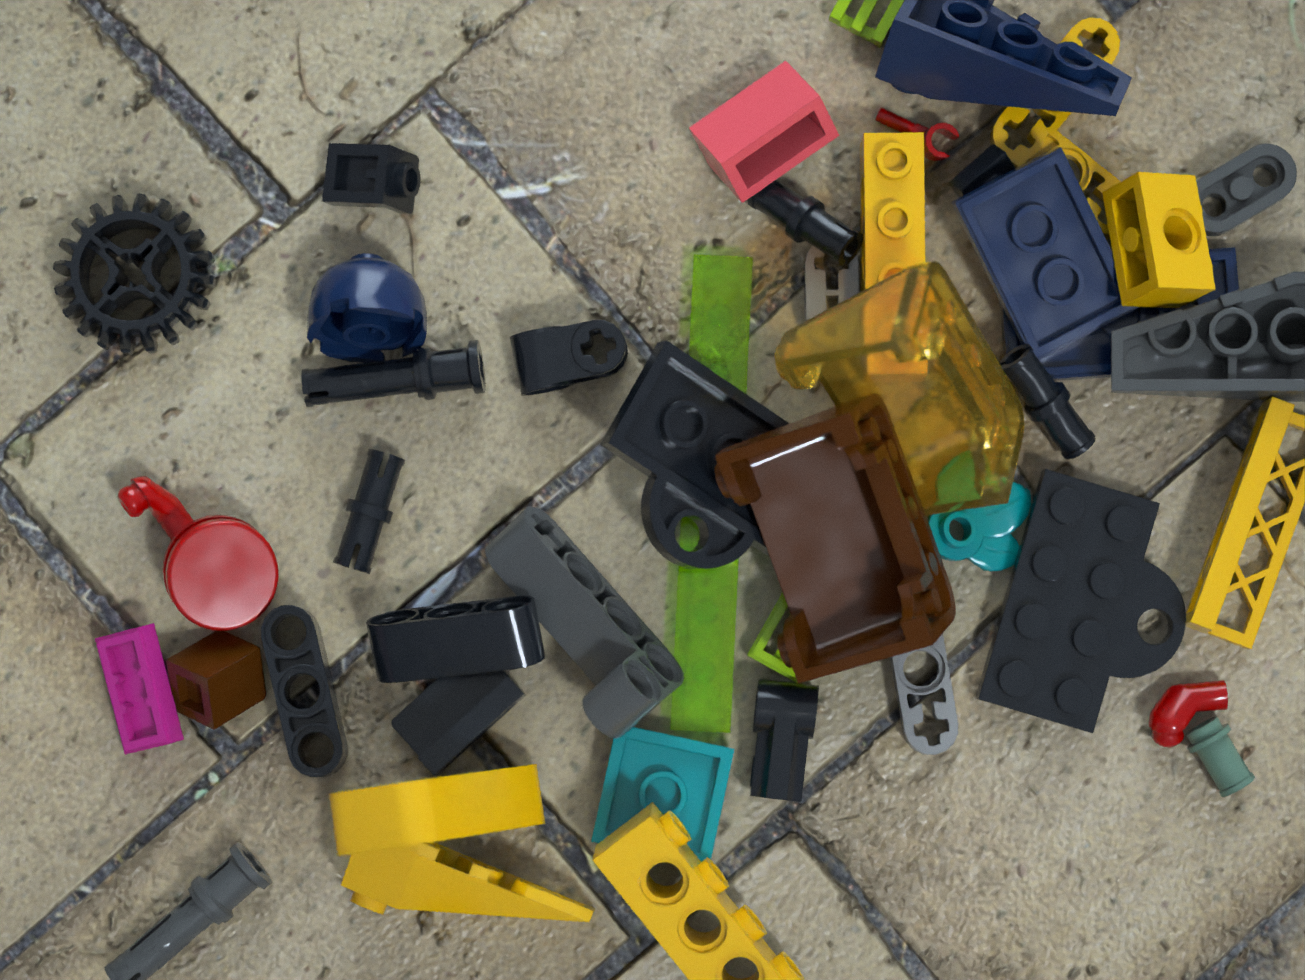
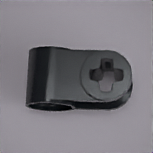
M592 320L563 327L539 328L510 336L521 396L548 393L571 387L577 383L612 376L625 365L628 357V345L621 331L614 324L605 320ZM597 334H602L607 343H616V349L607 352V362L603 364H598L593 355H584V349L593 346V336Z

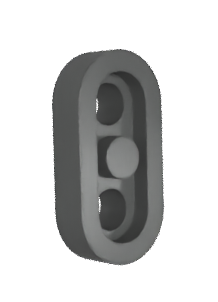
M1274 144L1254 146L1196 181L1203 210L1206 236L1226 234L1280 202L1291 192L1296 182L1297 169L1293 158L1285 149ZM1256 168H1265L1271 173V186L1262 187L1255 182L1253 172ZM1210 197L1217 199L1222 205V214L1217 217L1207 215L1203 209V200Z

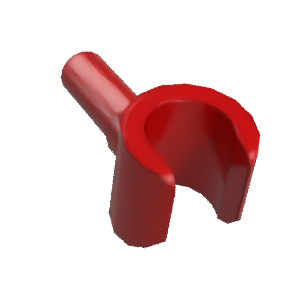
M882 107L875 121L901 133L924 132V157L931 161H940L949 157L948 154L938 151L933 147L931 138L934 132L941 133L951 140L959 138L957 129L951 124L937 123L928 128L917 122L909 121Z

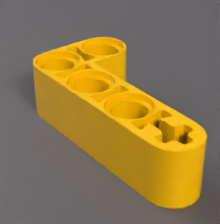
M537 764L401 782L329 794L337 856L412 846L545 824Z

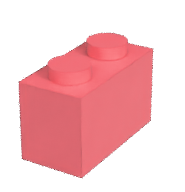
M786 60L689 127L709 167L741 203L751 198L839 136L820 95Z

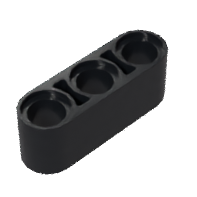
M511 596L401 609L376 615L366 622L377 680L381 683H400L514 670L532 666L545 659L535 598L531 596Z
M281 605L271 610L264 618L261 626V639L288 756L293 767L301 774L309 777H328L338 772L345 764L348 756V744L321 628L317 619L310 612L294 605ZM288 617H299L306 626L305 640L298 648L284 650L276 639L278 625ZM302 675H312L320 686L318 701L307 709L298 708L290 698L292 682ZM315 733L326 734L334 745L332 759L321 768L311 766L303 755L305 741Z

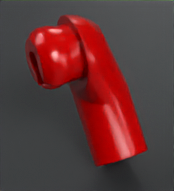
M147 476L130 479L132 484L123 487L118 492L117 498L130 517H139L146 509H149L170 540L184 526L194 521L174 494Z
M1225 681L1176 684L1169 687L1150 712L1149 727L1152 729L1151 737L1154 742L1162 747H1174L1184 739L1183 730L1188 726L1196 712L1227 710L1228 692Z

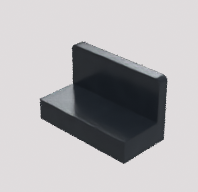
M505 671L437 678L394 717L391 724L419 755L418 759L433 776H438L522 700L526 694Z

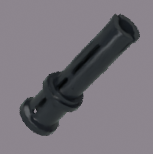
M479 340L469 341L468 346L465 348L432 352L428 346L419 347L417 351H413V357L311 370L302 369L301 373L303 394H307L304 398L306 407L417 393L419 398H425V400H433L436 398L437 393L473 389L476 394H481L486 391L484 362Z

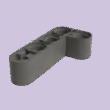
M532 506L526 507L486 546L485 555L494 571L516 596H531L535 598L539 622L595 684V687L584 696L582 704L586 716L600 732L615 739L622 737L683 683L684 673L675 657L548 514Z

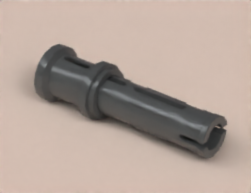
M238 842L229 849L230 857L205 878L197 876L190 882L191 886L188 888L190 895L151 927L126 951L104 967L106 974L110 980H147L212 923L219 925L222 922H228L233 917L232 909L258 887L266 889L272 883L267 871L247 848Z

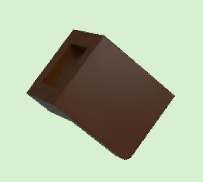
M215 631L166 659L169 683L177 712L213 730L263 701L266 697L260 647L226 631Z

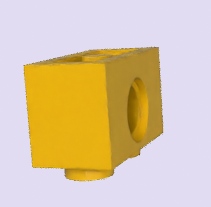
M1137 172L1102 192L1122 306L1180 308L1216 290L1213 265L1210 259L1203 221V210L1195 175Z

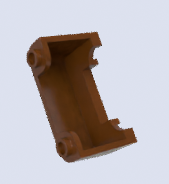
M873 393L845 402L724 448L715 455L717 461L715 477L718 487L724 497H732L739 506L751 504L789 608L790 615L785 619L783 632L777 636V645L782 661L788 668H793L798 684L932 646L954 621L956 605L952 587L892 419L879 395Z

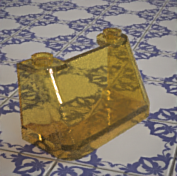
M930 261L911 265L784 332L780 344L775 349L774 362L780 377L787 380L793 389H810L816 385L819 379L835 406L873 393L881 397L892 419L926 515L1006 504L1009 502L1024 436L1025 425L1022 405L1016 391L946 270L939 262Z

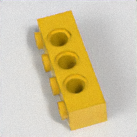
M924 132L864 133L860 143V233L863 234L861 245L862 380H921L927 371Z
M652 802L596 845L592 861L688 980H804L797 965L784 951L776 956L762 937L767 934V931L753 910L746 904L738 908L724 890L729 887V884L717 865L708 857L701 862L686 844L691 840V836L684 824L672 811L669 810L663 815ZM658 863H670L680 870L682 878L673 885L664 886L656 883L651 878L649 870ZM697 910H707L717 916L720 924L712 931L699 932L688 924L687 917ZM744 957L754 962L758 969L752 976L739 979L731 976L724 966L733 958Z

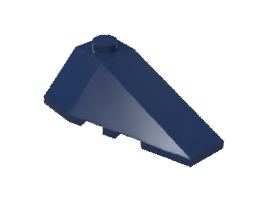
M904 0L893 20L875 78L890 83L894 88L903 93L918 94L929 99L1116 116L1132 79L1126 73L1074 42L1054 43L1038 31L1041 22L1026 13L1018 16L1016 20L993 6L994 0Z

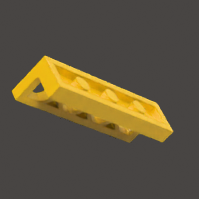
M1273 396L1264 401L1260 406L1186 610V627L1248 650L1252 649L1305 503V458L1285 467L1278 452L1287 426L1305 432V416L1293 412L1294 404ZM1274 465L1276 472L1271 473V470ZM1302 467L1294 486L1289 472ZM1279 477L1290 501L1285 514L1265 522L1258 506L1267 482ZM1254 520L1256 527L1250 529ZM1281 523L1274 542L1268 528ZM1260 533L1270 556L1264 570L1245 578L1238 561L1246 539ZM1234 576L1236 582L1230 585L1231 580ZM1261 578L1254 598L1248 584ZM1238 588L1250 610L1242 633L1216 623L1226 594Z

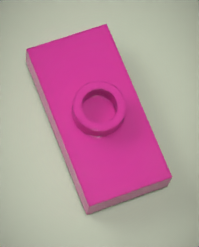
M154 623L95 638L124 754L184 740Z

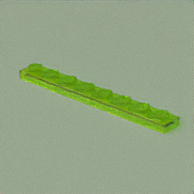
M694 254L689 356L747 394L753 257ZM684 517L680 523L679 546L690 552L697 546L700 533L696 523L692 519ZM739 558L727 565L710 569H688L678 566L674 657L682 668L684 681L672 692L670 730L731 733Z

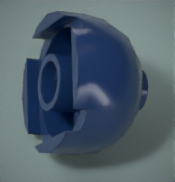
M363 253L338 263L320 276L312 289L307 314V339L310 343H312L314 338L319 340L320 352L328 357L360 363L385 361V355L381 350H395L402 347V357L413 354V351H417L425 343L427 311L421 290L409 272L390 261L384 260L379 255Z

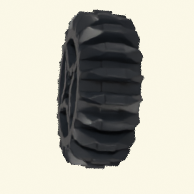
M145 194L136 195L133 209L129 211L125 199L121 195H116L112 197L111 203L113 214L107 215L103 208L95 203L90 206V212L96 220L93 225L88 227L86 223L78 218L71 223L72 227L82 236L77 243L68 238L60 240L59 247L73 256L71 261H55L53 270L60 275L70 276L71 279L59 283L54 287L55 294L60 298L76 297L66 304L62 312L69 320L85 315L77 328V331L85 338L93 335L100 328L97 344L101 348L108 350L114 344L118 335H120L119 345L121 352L125 355H132L136 348L137 337H141L144 349L149 354L156 353L158 349L156 334L162 332L164 338L171 345H175L180 341L179 335L173 328L177 322L181 321L190 330H194L198 326L197 321L187 311L191 305L200 310L209 309L210 301L204 296L197 294L196 291L197 288L209 289L215 287L216 279L208 273L198 272V269L210 266L215 262V258L211 251L201 250L193 252L206 241L207 237L201 229L185 233L192 221L187 212L182 211L169 220L172 213V205L168 200L161 199L150 214L149 198ZM135 229H145L159 233L152 241L146 238L143 243L132 249L120 248L109 240L117 234ZM173 245L177 248L181 262L180 282L174 296L162 286L160 280L161 269L168 260L165 254ZM96 254L106 261L109 268L108 280L100 290L104 295L97 303H95L89 284L90 269ZM120 257L128 265L134 263L138 268L140 262H145L141 267V271L146 276L145 279L155 288V291L150 292L142 284L136 286L132 281H130L129 287H125L129 279L124 273V269L115 261V258ZM139 299L149 300L161 309L159 312L139 320H119L110 317L118 307L124 310L131 302Z

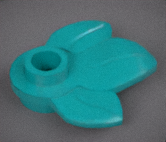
M971 454L962 457L954 462L941 476L938 482L939 506L934 508L927 518L942 559L947 561L968 559L983 571H1002L1015 564L1020 546L1011 533L1021 526L1028 516L1031 506V493L1026 487L1011 481L988 483L984 466L979 456ZM952 520L958 521L963 527L964 535L961 541L955 540L949 532V525Z

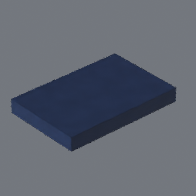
M1055 147L951 202L1021 345L1030 344L1039 360L1139 308L1122 306L1112 250L1061 147Z

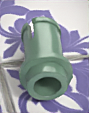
M1215 716L1200 723L1186 733L1191 742L1187 749L1190 753L1197 752L1218 787L1221 797H1226L1255 780V776L1249 771L1227 734L1231 731V727L1228 723L1222 725L1218 717Z

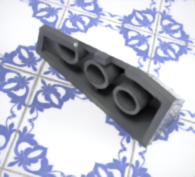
M1291 272L1245 290H1236L1190 308L1178 309L1111 331V393L1266 401L1273 396L1286 402H1305V272Z

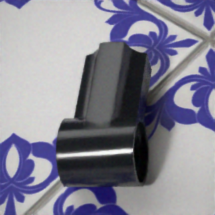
M767 679L758 680L753 732L757 733L755 755L752 760L750 796L802 801L808 739H813L819 685Z

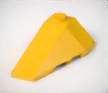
M436 842L351 854L341 886L354 891L350 899L351 902L379 914H384L388 905L403 910L590 922L595 910L593 907Z

